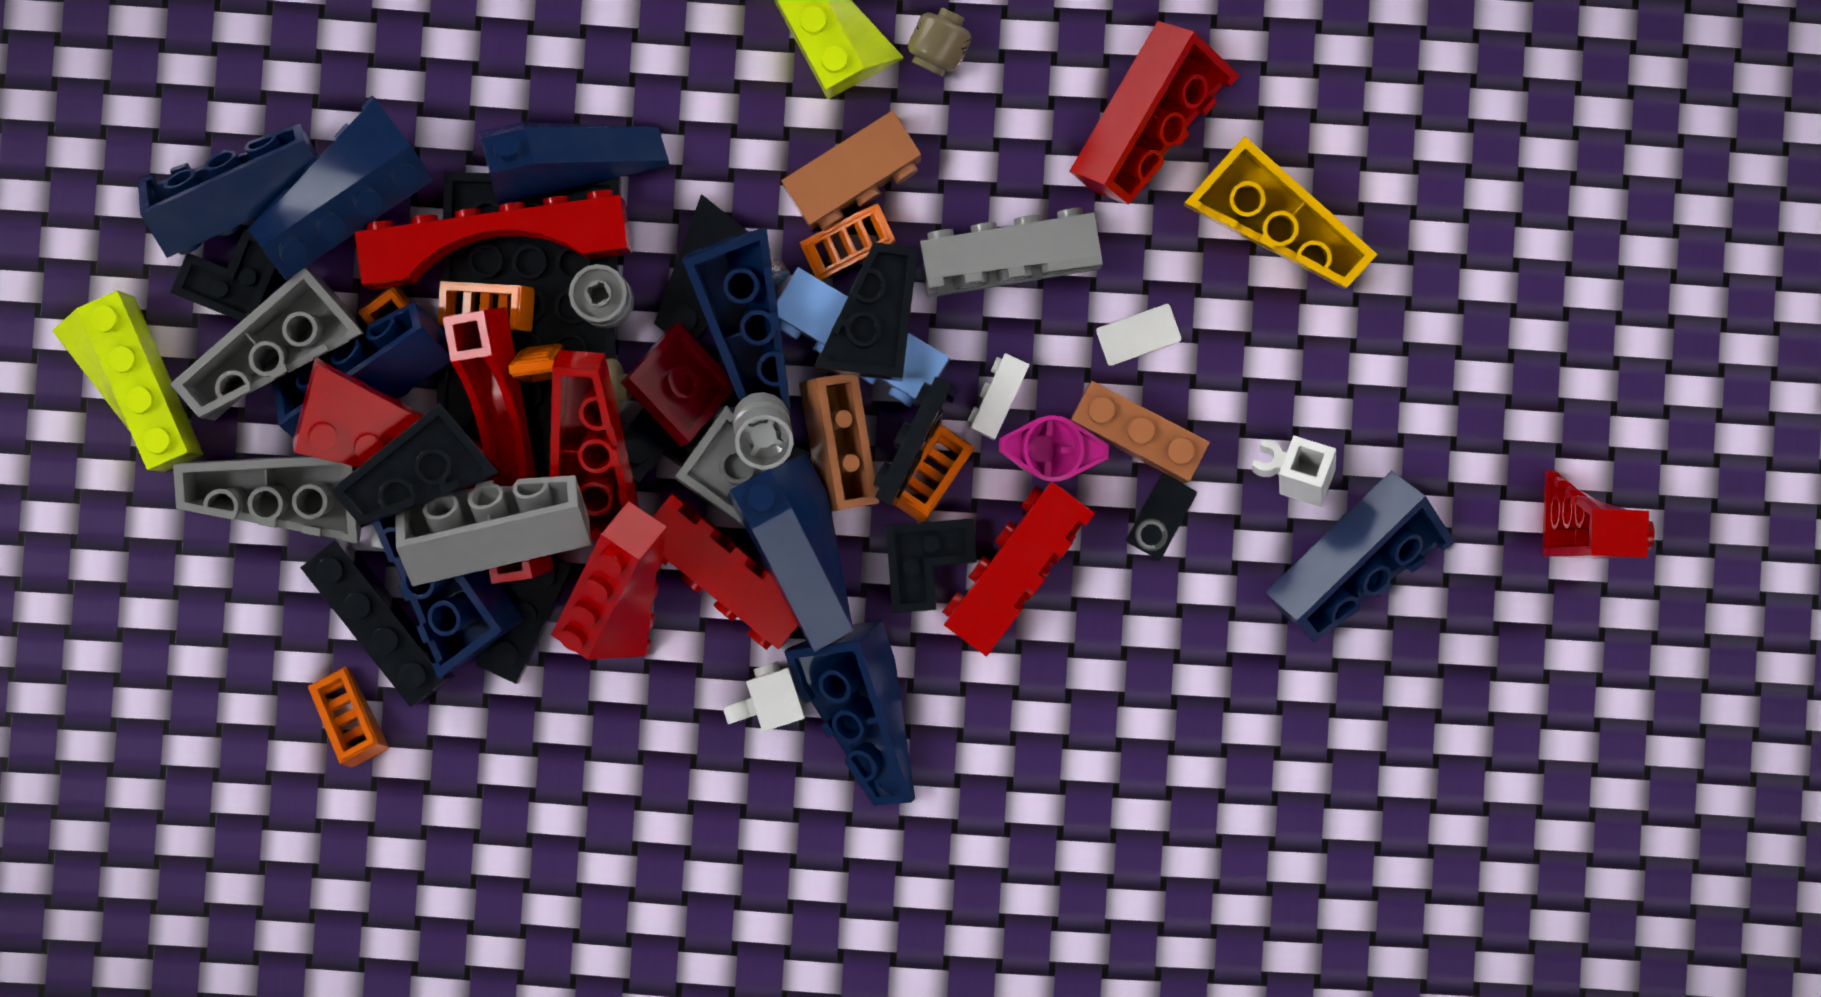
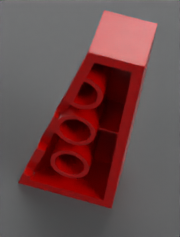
M1157 21L1069 172L1093 192L1129 205L1164 165V154L1171 146H1180L1189 136L1187 131L1189 125L1200 113L1207 115L1217 103L1214 96L1224 85L1231 87L1240 75L1194 31Z
M1545 469L1542 556L1594 559L1648 558V549L1652 548L1655 539V528L1653 522L1649 521V511L1627 510L1603 503L1574 487L1555 470Z
M628 501L601 533L551 636L559 640L567 649L577 652L587 660L646 656L651 647V640L648 639V635L654 624L655 614L652 613V605L658 595L659 584L656 583V575L662 564L667 526Z

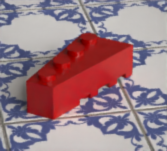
M559 350L552 366L550 477L576 476L589 514L591 541H598L601 533L628 501L638 508L640 506L605 353Z
M315 357L293 439L294 453L358 468L424 416V414ZM470 438L485 456L486 452L483 449L482 445L474 439ZM475 485L467 487L465 489L475 488Z
M1052 481L1043 490L1038 486L1033 488L1020 506L1027 511L1017 525L1011 521L1007 523L994 541L1000 546L999 550L991 560L983 556L968 576V578L974 581L968 592L963 596L957 591L942 611L948 617L943 625L986 657L1020 614L1026 600H1029L1045 581L1052 565L1056 564L1073 544L1076 538L1075 534L1081 526H1086L1095 515L1092 510Z
M671 494L653 515V518L667 526L662 564L666 566L670 562L683 572L679 578L694 591L700 594L704 589L717 601L713 606L729 620L734 622L738 617L750 626L751 629L747 634L764 649L768 650L771 645L780 649L799 625L768 569L683 498Z

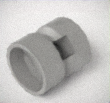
M599 264L587 266L576 273L570 283L569 298L571 306L580 317L595 327L608 329L619 326L627 320L633 310L634 295L631 286L616 270L609 266Z
M765 392L752 393L743 398L735 407L732 416L736 452L740 459L750 467L761 470L775 468L784 463L791 455L794 445L789 410L785 403L773 394Z

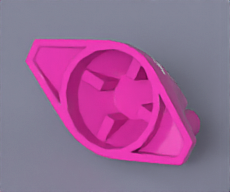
M1048 415L1035 419L999 439V452L1034 477L1045 481H1062L1108 460L1109 444L1067 418Z

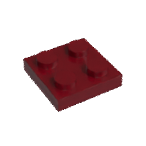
M680 322L670 326L620 382L680 447L691 442L734 391L729 375Z

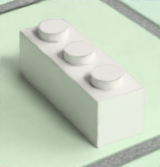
M1006 353L1002 359L996 358L990 371L995 374L991 384L985 382L979 397L983 398L980 408L974 406L969 416L968 422L972 423L970 430L992 440L996 439L1030 364Z

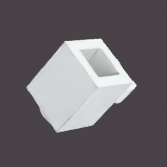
M1293 436L1286 453L1282 451L1276 442L1261 440L1260 452L1270 454L1273 460L1269 463L1254 460L1252 464L1253 472L1261 477H1271L1278 474L1279 494L1322 507L1336 470V448Z
M778 661L753 669L755 678L746 681L751 698L723 707L728 724L757 715L762 732L805 719L807 716L790 668L781 669Z

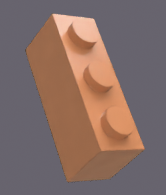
M892 110L781 181L810 230L812 231L820 226L822 231L844 219L842 212L857 203L859 208L877 199L882 194L879 188L892 180L896 184H900L919 171L916 165L921 162V153L894 110Z
M840 374L800 382L799 387L812 465L828 492L831 511L879 504V499L875 498L877 487L873 486L875 475L858 376Z
M1091 381L1086 387L1070 418L1071 421L1107 444L1182 483L1190 482L1210 444L1209 441L1094 381Z

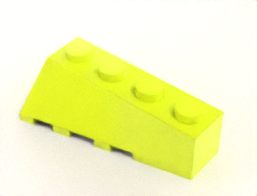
M774 0L827 100L904 59L900 52L852 0Z
M118 290L76 308L52 330L131 432L147 470L166 472L173 469V464L188 462L204 455L177 392L170 385L172 381L135 296Z

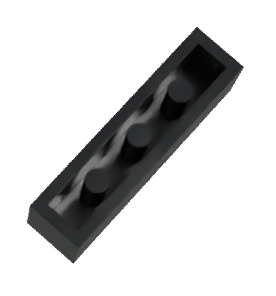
M334 540L300 567L410 707L422 704L455 677L451 672L439 679L437 678L432 666L436 661L428 642L423 644L416 626L349 542Z

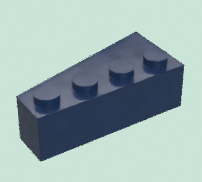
M395 515L373 523L388 561L395 563L402 584L399 587L405 601L410 600L420 625L416 628L423 644L428 642L436 661L432 666L438 679L465 665L525 620L500 583L491 584L489 569L412 586L396 550Z

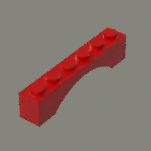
M597 190L587 193V199L570 202L568 196L545 198L542 200L543 206L526 208L524 202H512L499 205V212L482 214V210L479 208L458 210L455 212V218L438 220V215L427 214L412 217L411 224L394 226V221L371 222L367 224V230L355 232L361 285L370 290L416 284L432 266L450 253L472 243L496 237L524 236L548 240L570 248L589 260L632 254L626 203L621 195L613 196L612 190Z
M502 307L443 317L450 361L469 397L477 421L482 447L486 452L485 457L499 472V476L486 481L494 480V483L499 486H513L517 479L537 478L520 380L509 375L508 365L514 359L515 352L507 308ZM547 555L490 568L489 573L491 584L531 579L554 570L552 556Z

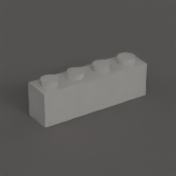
M1081 207L1058 211V218L1040 221L1039 215H1027L1015 218L1013 226L997 228L996 222H985L970 226L971 233L954 235L953 229H943L927 233L928 240L920 241V251L928 298L1100 270L1103 261L1095 213L1084 214Z
M305 267L292 276L170 385L199 418L215 421L241 397L313 361L315 357L319 358L363 335L364 332L347 306L320 275Z
M311 456L194 461L173 464L176 509L232 520L237 519L267 527L284 528L319 537L325 536L355 544L360 542L361 526L330 491L355 471L357 467Z
M575 475L517 479L513 486H499L494 483V480L483 481L476 484L475 488L459 490L395 515L396 550L412 586L592 545L589 514Z

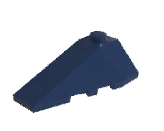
M519 122L478 132L497 205L669 166V159L659 127Z
M807 454L784 462L775 468L768 469L732 488L729 491L728 498L813 652L854 631L828 492Z
M883 621L852 624L854 631L816 652H813L807 640L787 648L784 653L797 692L805 704L811 701L824 721L821 725L828 738L831 736L835 737L847 755L846 765L872 804L878 806L911 803L915 799L896 662Z

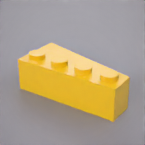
M1246 136L1238 142L1184 203L1185 207L1342 289L1348 288L1378 255Z

